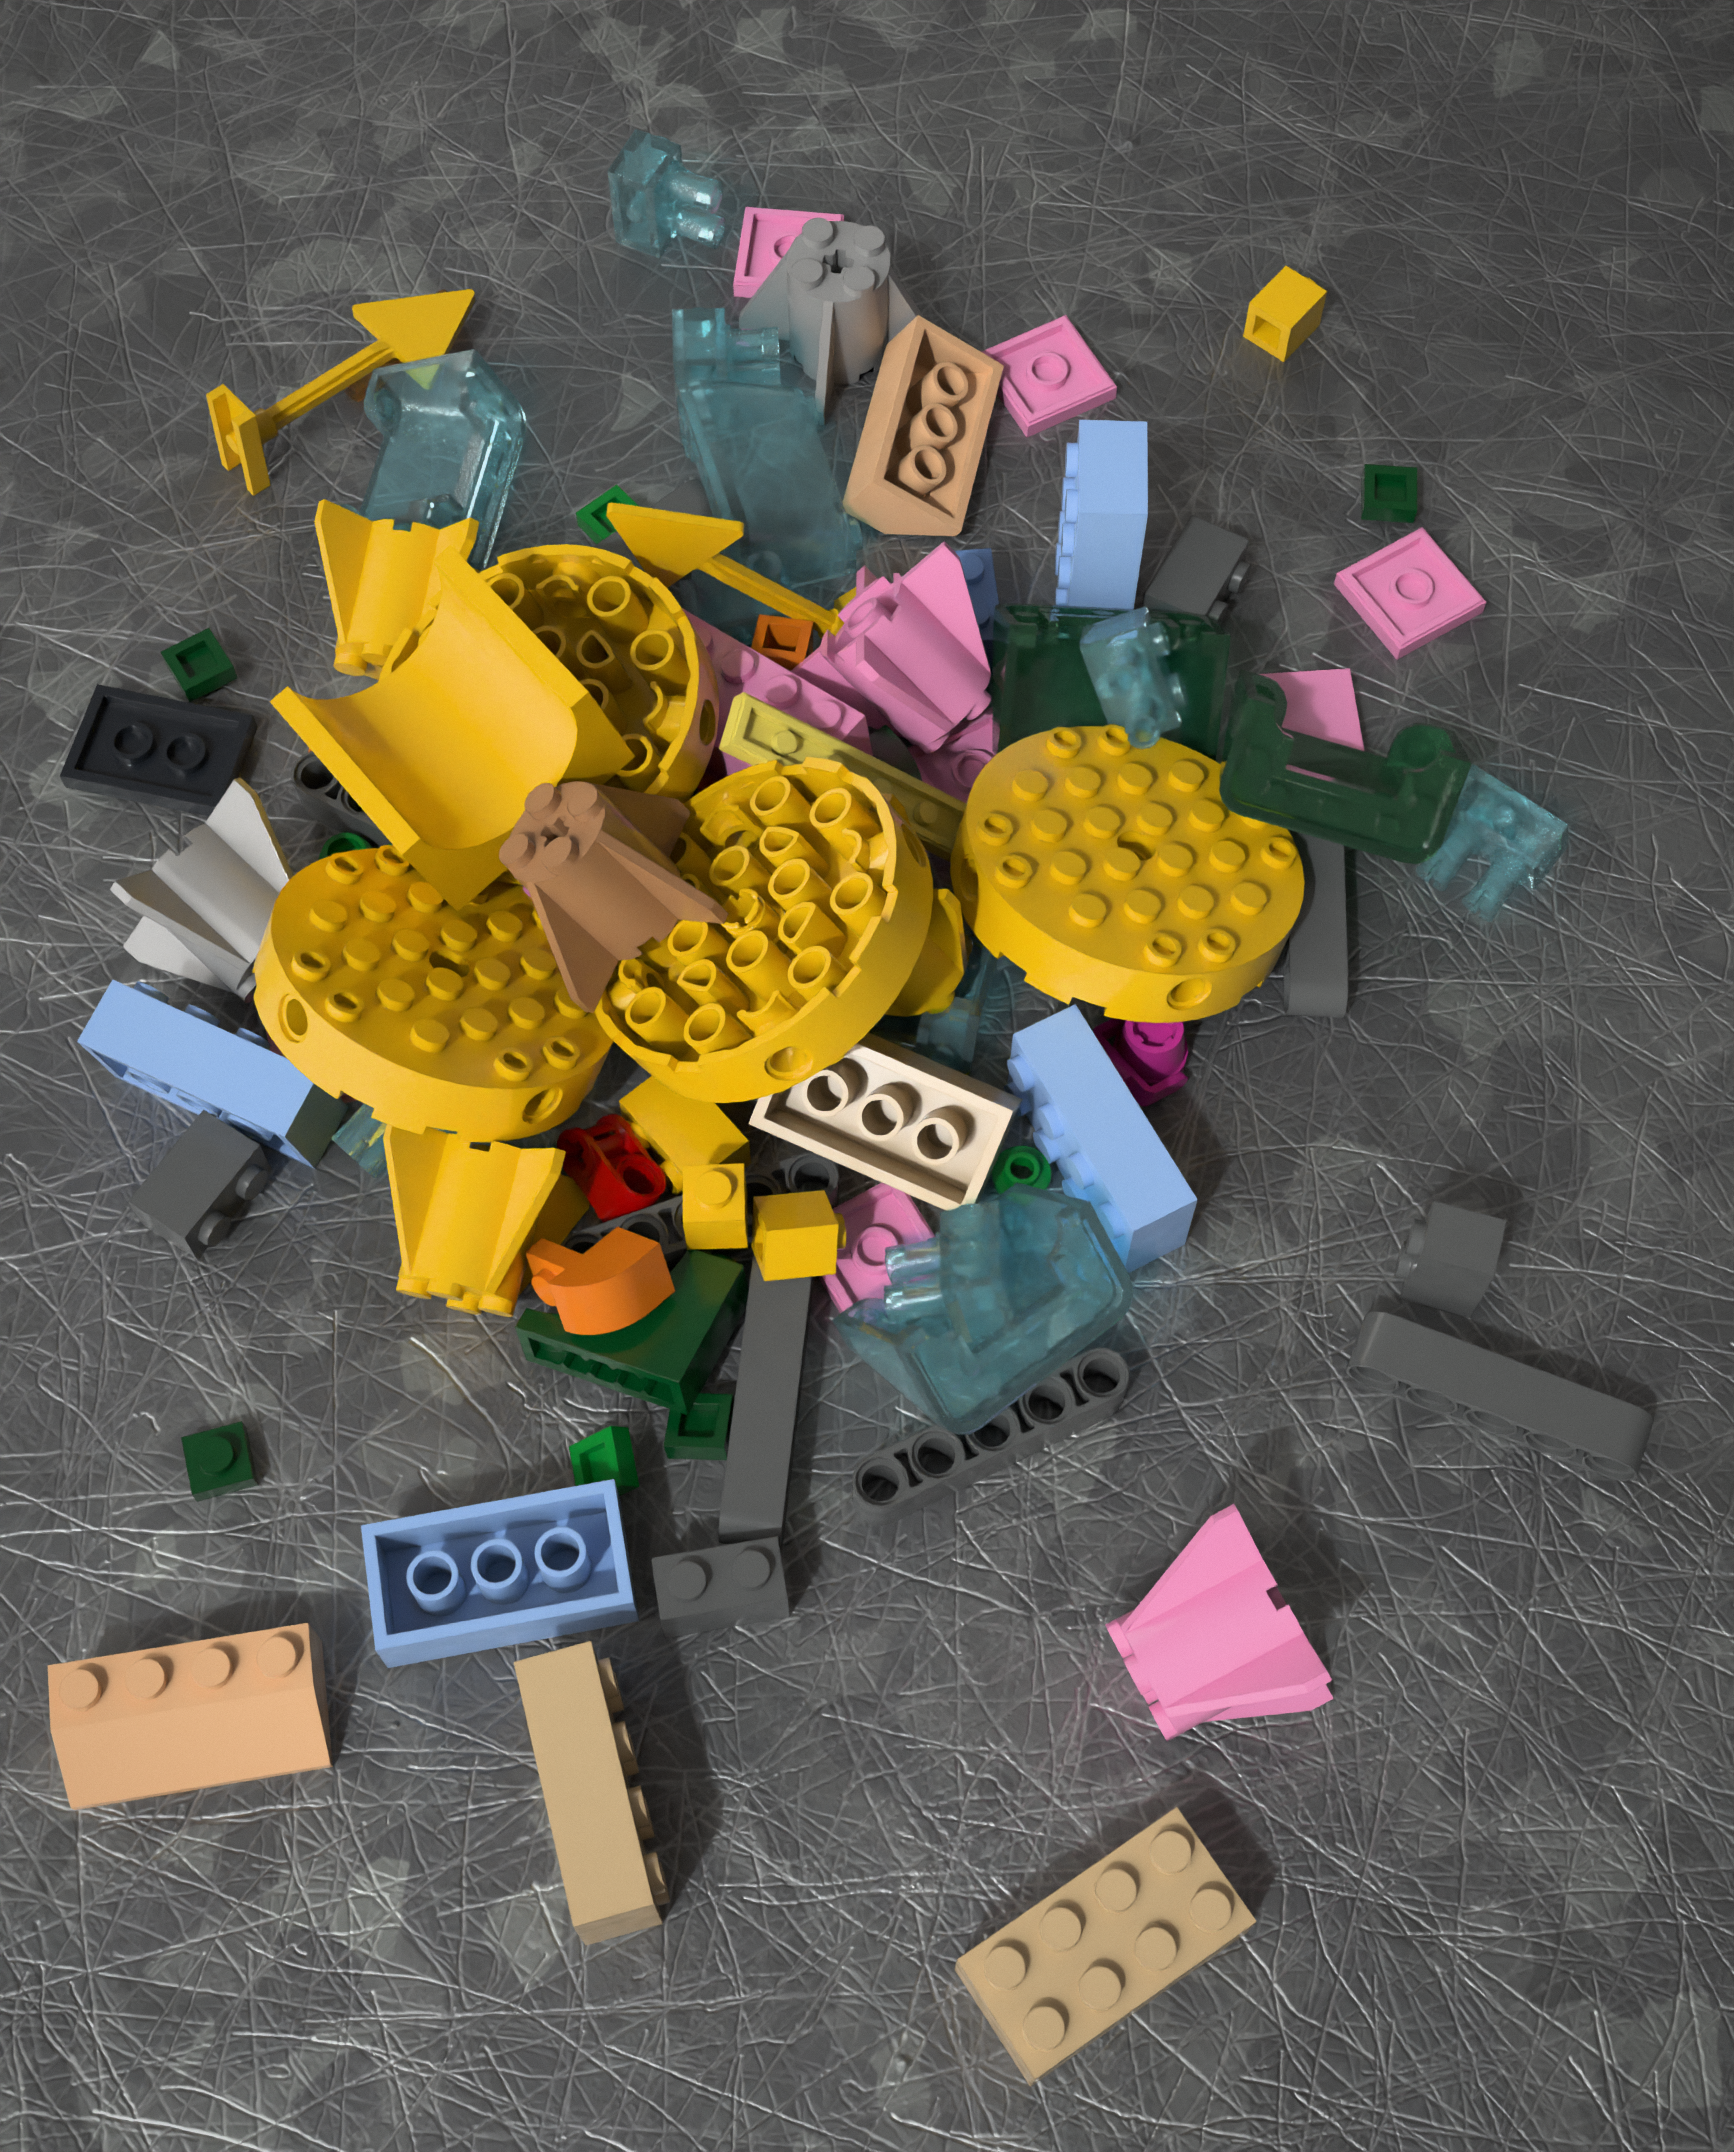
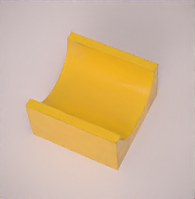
M450 545L433 559L441 581L440 603L434 621L416 650L396 670L369 688L349 696L335 699H313L302 696L287 686L270 703L401 855L459 912L508 869L499 859L500 848L510 837L515 824L525 811L526 797L536 786L542 783H550L557 787L563 783L575 781L604 785L636 756L589 691Z

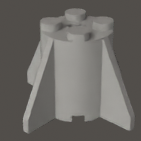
M813 218L804 223L802 233L794 239L789 250L742 309L739 316V333L789 341L790 354L793 360L796 358L803 365V372L811 379L816 380L814 424L824 426L834 385L860 381V374L868 372L873 367L874 373L878 371L886 345L917 315L921 317L923 315L890 266V252L885 245V235L882 230L871 225L863 226L847 221H828L824 218Z
M237 778L233 780L207 821L184 835L192 844L181 854L177 855L169 848L151 870L116 880L109 890L126 906L144 915L123 946L138 962L235 993L247 1004L254 1000L256 980L255 973H252L273 906L282 888L293 877V873L257 792L242 778Z

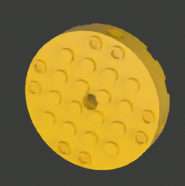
M569 544L543 545L517 550L497 557L499 564L478 573L480 577L589 691L636 756L604 785L678 799L682 804L687 802L701 781L712 755L719 722V691L713 664L703 641L672 593L657 577L653 578L635 567L632 561L626 557L594 547ZM441 590L428 601L432 608L418 621L412 631L406 627L402 631L388 655L379 681L387 677L406 661L422 642L436 616ZM509 869L505 870L495 879L500 882L522 885L514 878Z
M1114 724L1104 727H1056L1052 730L1023 738L996 754L983 767L969 793L951 853L950 866L955 897L960 901L961 912L966 922L994 957L999 959L1005 955L1027 972L1024 979L1025 982L1066 1004H1070L1072 997L1088 1003L1105 1007L1104 1016L1147 1023L1184 1022L1216 1015L1238 1005L1242 996L1256 986L1260 988L1270 976L1300 913L1305 884L1299 851L1290 832L1275 812L1273 805L1265 800L1255 789L1223 765L1195 750L1158 736L1127 730L1122 726Z
M806 757L803 764L782 766L778 760H772L767 763L750 766L715 782L683 804L691 813L669 858L681 870L680 879L716 900L729 913L724 924L678 920L671 932L660 943L652 936L646 943L637 947L643 953L642 955L633 959L618 961L594 1011L606 1034L659 1083L687 1098L714 1103L743 1102L762 1098L774 1093L783 1092L807 1080L829 1065L839 1062L886 1013L909 979L920 956L927 936L933 904V878L930 862L922 842L916 832L869 779L849 771L842 763L814 757Z
M394 845L335 853L308 865L295 874L282 888L275 901L252 973H255L256 990L253 997L259 1017L279 1050L301 1073L336 1099H339L346 1093L354 1099L373 1107L374 1111L371 1118L423 1135L426 1126L456 1131L459 1141L492 1142V1140L500 1142L526 1138L545 1132L563 1123L579 1109L582 1100L592 1090L614 1042L600 1025L595 1012H585L571 1000L532 898L525 893L523 886L494 880L457 912L401 855Z

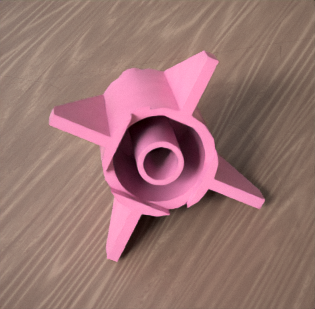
M945 541L904 576H901L899 573H893L894 583L892 584L884 576L877 579L865 565L856 572V596L837 615L844 622V625L839 629L836 636L827 629L820 647L791 670L792 673L864 714L867 726L879 729L886 724L896 736L905 738L912 745L919 746L928 754L937 750L946 741L950 730L964 717L967 720L978 717L987 708L992 698L985 690L990 681L991 669L961 560Z
M1234 1504L1209 1517L1135 1609L1105 1624L1140 1694L1144 1696L1148 1705L1159 1699L1158 1702L1148 1707L1166 1741L1203 1722L1312 1711L1334 1699L1326 1685L1332 1681L1328 1671L1305 1636L1289 1604H1286L1276 1586L1278 1584L1262 1559Z

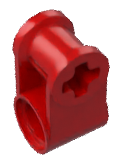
M608 1114L602 1116L595 1126L584 1130L579 1127L569 1128L559 1135L557 1149L566 1152L562 1167L576 1182L603 1223L653 1206L663 1194L666 1188V1176L662 1168L653 1161L634 1135L630 1124L622 1116ZM613 1131L615 1135L611 1136L609 1132Z

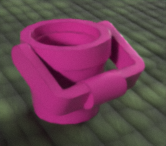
M1113 1018L1093 1029V1033L1138 1105L1149 1106L1178 1091L1188 1081V1077L1183 1073L1188 1056L1183 1022L1147 1023ZM1116 1035L1112 1047L1111 1044L1107 1041V1039Z

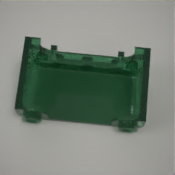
M1020 603L995 605L993 622L992 751L996 755L1009 745L1023 738L1049 731L1056 727H1104L1114 724L1122 726L1127 730L1143 732L1173 741L1216 761L1231 635L1211 618L1190 612Z
M1240 669L1231 697L1218 782L1222 802L1230 811L1244 817L1403 863H1422L1437 854L1444 841L1472 764L1455 731L1426 723L1407 725L1394 737L1387 757L1378 756L1282 728L1287 709V700L1282 687L1269 677Z

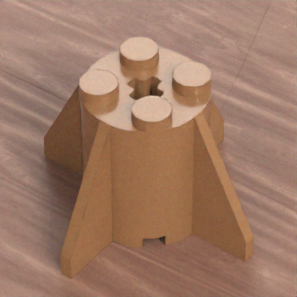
M575 781L563 783L557 787L550 783H542L536 786L526 797L525 811L515 824L510 837L503 843L499 851V859L502 864L529 891L569 996L585 1012L594 1013L618 961L633 959L642 955L643 953L637 947L646 943L652 936L660 943L671 932L678 920L724 924L729 914L716 900L680 879L681 870L669 858L691 813L678 799L588 782Z

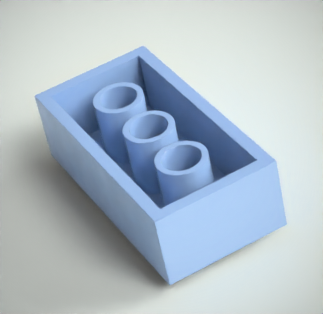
M1079 420L1077 443H1066L1065 477L1062 480V511H1059L1058 543H1056L1055 575L1058 576V587L1055 590L1054 619L1064 620V642L1129 644L1148 519L1147 421Z
M112 979L77 1041L116 1078L197 1115L204 1109L251 1140L314 1169L317 1167L348 1109L341 1098L336 1099L310 1081L287 1058L269 1051L271 1044L261 1036L244 1028H239L234 1035L217 1027L220 1021L203 1009L188 1004L183 1012L168 1005L169 997L150 985L137 981L134 988H130Z
M1076 1004L1014 1033L1011 1056L1007 1060L1009 1070L1008 1083L1004 1085V1090L1023 1099L1017 1115L1022 1116L1026 1114L1035 1129L1033 1139L1037 1150L1045 1156L1049 1164L1055 1162L1065 1179L1062 1181V1187L1070 1205L1076 1212L1084 1210L1094 1227L1091 1230L1092 1238L1101 1256L1107 1262L1114 1260L1124 1276L1185 1245L1198 1199Z
M614 1479L361 1525L375 1651L387 1668L639 1621L621 1501Z

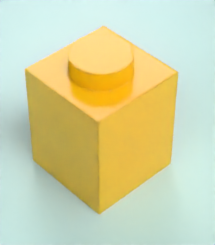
M1285 266L1249 302L1243 337L1282 362H1285L1320 325L1327 291L1318 286L1312 279L1304 277L1288 266Z
M744 1163L682 1165L683 1228L687 1250L748 1248L747 1186Z
M825 1190L757 1196L753 1198L751 1247L764 1281L836 1274L837 1250L844 1249L846 1246V1227L843 1215L841 1213H834Z

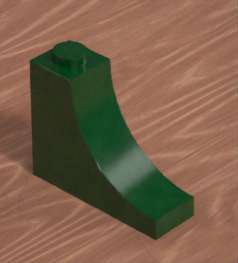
M687 1250L680 1262L670 1272L675 1292L639 1321L625 1328L604 1334L579 1335L565 1331L559 1314L526 1308L515 1326L527 1361L688 1415L747 1307L749 1288L744 1266L738 1264L734 1259L725 1254H707L697 1250Z

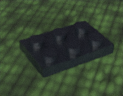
M97 684L61 771L60 778L66 788L209 817L233 780L239 778L258 726L254 715Z

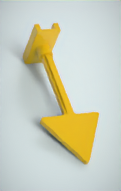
M472 289L353 305L354 318L378 340L266 410L259 408L252 412L224 384L207 393L206 398L222 465L229 471L242 464L247 490L255 496L271 486L262 445L278 436L279 429L393 358H398L426 385L434 384L475 303V292Z
M609 503L607 505L606 516L642 568L651 577H657L666 588L691 571L699 569L793 619L813 621V629L818 632L821 639L827 629L836 636L839 629L844 625V622L837 615L856 596V587L834 600V609L827 610L719 553L744 535V523L620 503Z

